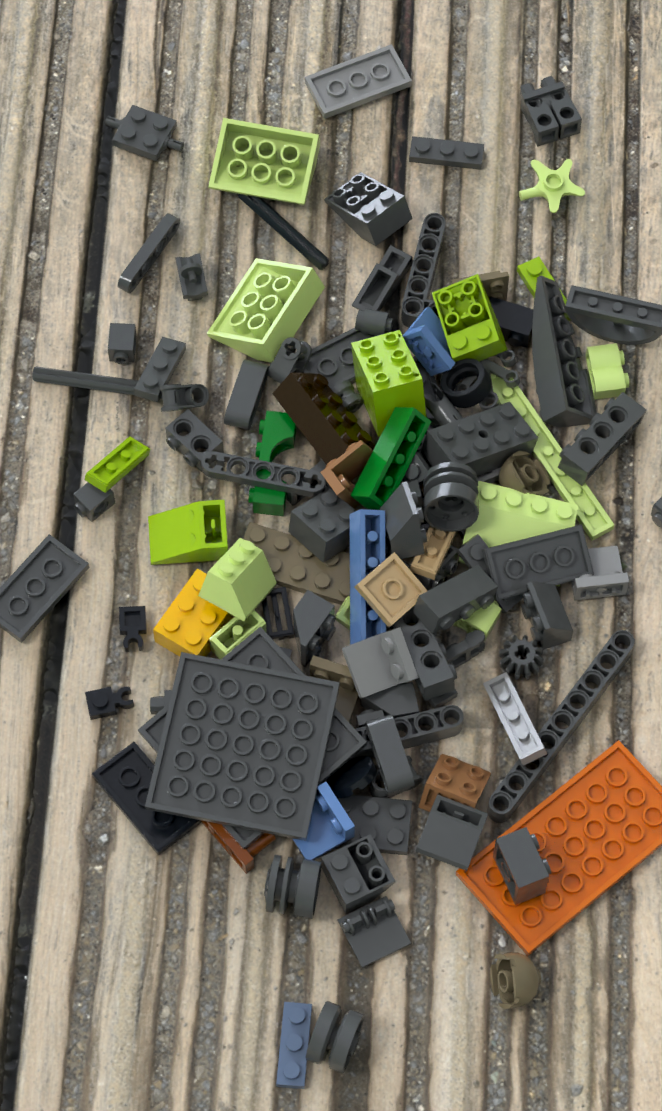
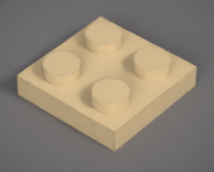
M395 552L354 586L388 627L392 626L416 604L419 595L427 592V589Z

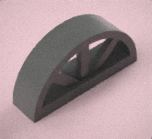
M571 285L565 305L566 313L572 322L583 331L609 342L626 345L646 344L658 339L662 335V305Z

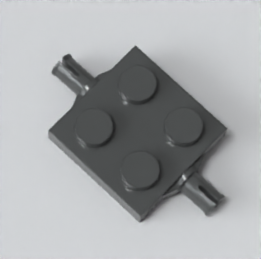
M135 105L131 106L129 112L122 120L109 115L106 118V126L118 129L112 139V146L157 161L161 153L168 147L179 152L183 150L184 142L172 139V134L177 127V120Z

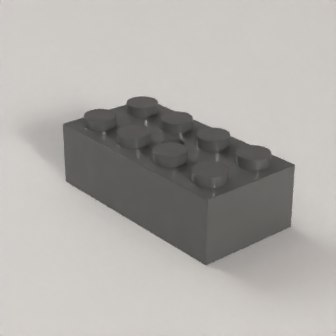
M507 402L428 430L420 451L432 467L445 462L462 463L471 467L478 477L501 468L507 458L518 451L529 453L530 455L527 457L530 458L539 437L511 402Z

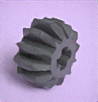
M514 635L512 642L506 640L503 644L504 649L499 651V657L502 658L499 665L506 668L505 672L508 675L515 673L516 680L520 678V675H524L528 680L531 673L537 675L540 669L538 666L543 665L544 659L541 657L543 649L542 647H536V639L528 642L527 635H524L522 640H519ZM518 655H522V659H523L524 657H526V659L521 660V659H520V656H519L518 658H517V656H518Z

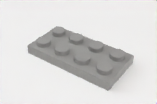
M391 44L305 77V84L323 118L326 119L411 87L412 80Z

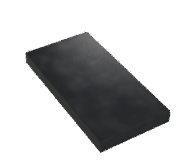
M132 742L92 773V777L159 856L198 826L201 820L145 809L154 764L139 746Z

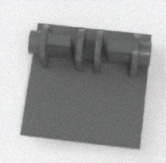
M387 896L337 919L362 968L411 944L394 911L395 906L391 899L388 900Z

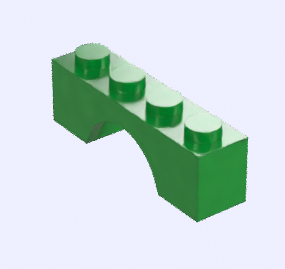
M266 410L265 420H260L259 435L263 436L262 442H257L255 457H258L259 460L273 462L278 454L294 448L297 426L287 413ZM261 469L256 473L259 479H267L271 475L266 469ZM255 486V488H250L248 503H253V513L284 516L287 495L286 492Z

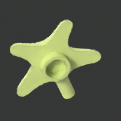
M571 159L565 160L557 170H551L540 161L532 160L531 167L536 172L539 181L533 188L519 191V197L521 201L533 197H544L549 203L550 212L556 213L562 197L571 195L582 197L585 195V191L569 179V172L573 164Z

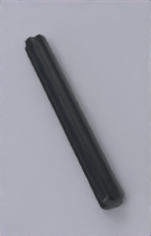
M238 194V197L315 267L323 270L328 266L329 258L262 198Z

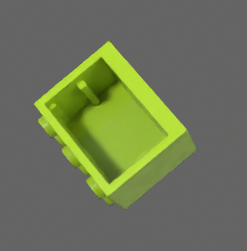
M397 330L352 342L356 387L364 400V406L378 437L381 436L395 407L415 408L426 417L423 379L401 331Z

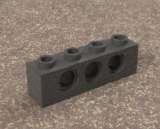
M624 392L616 399L612 397L605 405V411L602 414L597 413L590 421V427L587 430L581 429L574 439L575 443L572 446L567 444L559 455L562 459L558 468L581 486L629 437L644 418L647 409Z
M414 605L390 628L391 630L401 628L418 675L415 681L424 700L427 701L454 691V680L457 679V673L452 663L448 665L445 659L447 657L445 647L442 642L438 643L435 638L437 633L432 634L413 613ZM415 623L416 625L409 626L407 624ZM425 644L426 646L418 647L417 645ZM435 665V666H437V667H435V668H428L427 666Z

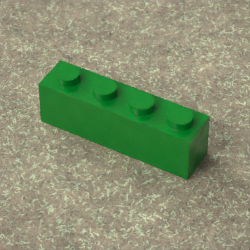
M395 407L350 496L367 509L380 510L382 505L399 487L431 421L415 408Z

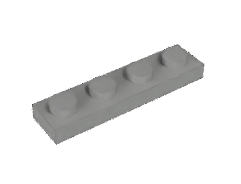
M505 672L483 683L522 765L524 766L546 755L547 752L508 673Z

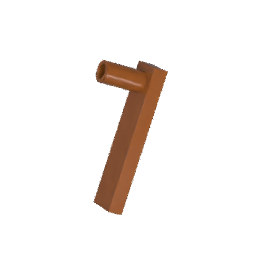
M201 820V823L246 874L255 867L253 857L276 840L274 834L264 833L247 849H243L221 824Z

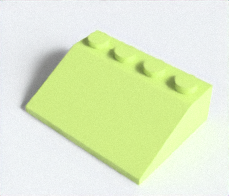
M223 118L208 188L305 205L320 149L319 134Z
M256 258L210 327L207 335L256 360L272 363L283 341L294 337L325 286L312 267Z
M478 481L479 515L477 521L465 529L462 545L477 534L480 535L488 547H493L575 526L578 505L540 495L524 494L511 488ZM459 556L458 562L465 563Z

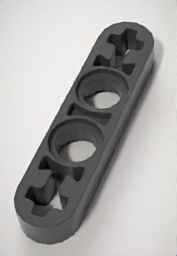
M167 213L121 274L118 280V288L127 293L133 292L177 232L180 225L179 218L170 213Z

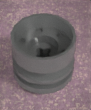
M445 462L431 467L425 473L423 480V509L426 522L431 527L448 532L461 531L472 526L477 521L479 515L478 478L476 472L471 467L457 462Z
M275 854L273 862L268 869L265 883L266 912L273 913L276 901H280L279 912L280 914H285L288 903H294V916L313 919L318 897L322 862L303 859L298 871L294 870L293 857H288L286 868H282V855Z

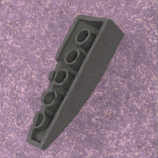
M544 276L537 277L533 308L532 354L536 393L541 409L540 415L544 423L558 428L587 425L597 414L588 370L583 369L579 358L583 355L580 347L575 348L571 336L575 332L572 324L564 316V313H566L565 303L558 283Z

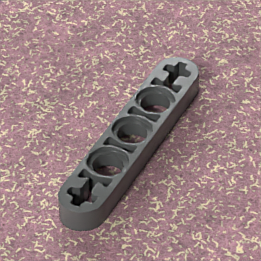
M216 451L206 453L201 459L202 471L210 478L307 497H315L325 491V478L317 471ZM212 461H217V465L214 468H209V464ZM225 462H227L226 472L223 471V467H225ZM240 464L245 467V471L237 475L231 472V468L234 465ZM261 469H266L271 475L267 479H259L256 473ZM286 474H291L296 480L293 484H285L281 480L282 477ZM300 477H304L302 487L300 486ZM313 480L318 481V485L315 488H310Z

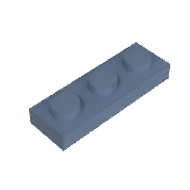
M284 1002L276 1087L305 1089L306 1053L309 1046L312 1004Z

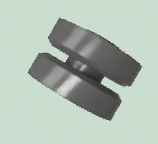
M326 1001L314 1027L306 1053V1060L321 1064L326 1059L329 1050H331L328 1061L329 1068L344 1073L358 1045L364 1014L350 1010L345 1014L340 1025L341 1006Z

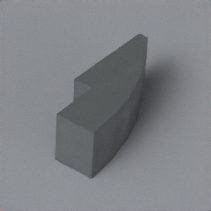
M390 245L379 264L376 263L354 300L352 307L358 310H365L367 308L380 311L411 268L413 263L412 256Z

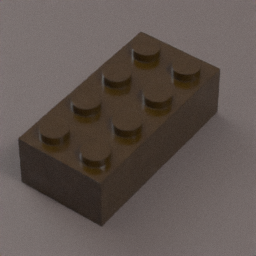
M291 372L272 394L326 465L331 460L337 459L344 454L348 446L360 440L374 450L375 445L372 443L371 436L358 425L355 415L344 407L342 398L331 390L328 386V380L323 375Z

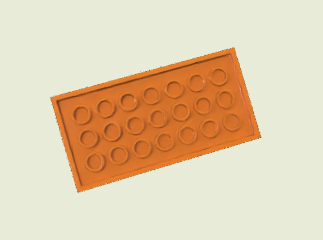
M618 740L499 836L502 837L527 827L530 835L534 834L540 847L537 851L541 859L545 858L551 869L549 883L544 894L517 905L514 904L493 858L496 839L471 859L467 871L459 868L456 871V876L524 953L529 956L662 846V786Z

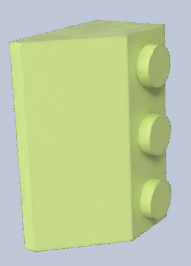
M239 538L208 571L198 596L245 621L275 588L277 582L263 550L256 547L252 542Z

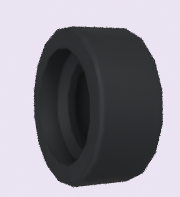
M466 358L455 362L451 370L445 371L441 378V389L457 408H468L477 405L486 398L492 387V380L483 364L476 359ZM472 375L478 376L477 381L468 389L454 391L455 386L462 379Z

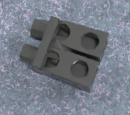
M549 76L541 80V88L535 90L531 83L520 86L521 110L534 133L537 147L557 141L558 136L560 139L581 132L582 118L565 90L562 81L557 83L553 76Z

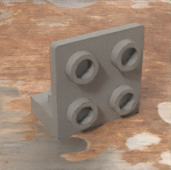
M618 546L588 549L594 575L585 574L571 581L574 601L626 595L629 579L628 573H623Z
M400 627L342 648L359 698H364L392 686L418 678Z

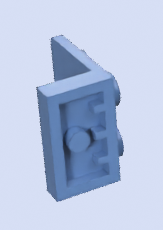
M431 307L425 308L404 333L403 338L408 348L429 375L433 376L451 370L455 362L450 357L451 353L440 319Z
M327 782L317 786V796L307 841L292 838L304 859L315 860L355 837V825Z

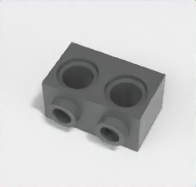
M189 409L184 411L165 428L166 442L174 451H180L187 464L191 467L196 466L201 472V459L203 455L210 451L224 453L223 441ZM181 432H188V433H189V434L186 435V436H181V435H179V433H181ZM199 448L207 449L205 452L196 451Z

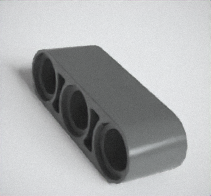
M246 359L243 360L225 412V425L250 430L268 378L269 365Z
M390 714L365 721L368 738L387 793L390 794L414 787L411 768L393 716Z

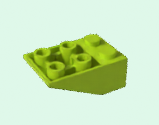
M479 274L432 292L452 359L455 362L466 358L482 361L507 351L500 325Z
M225 499L198 501L148 516L151 565L216 561L228 551Z

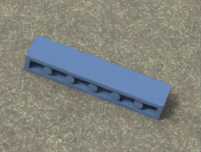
M359 509L349 514L350 645L386 632V624L354 587L385 560V510Z

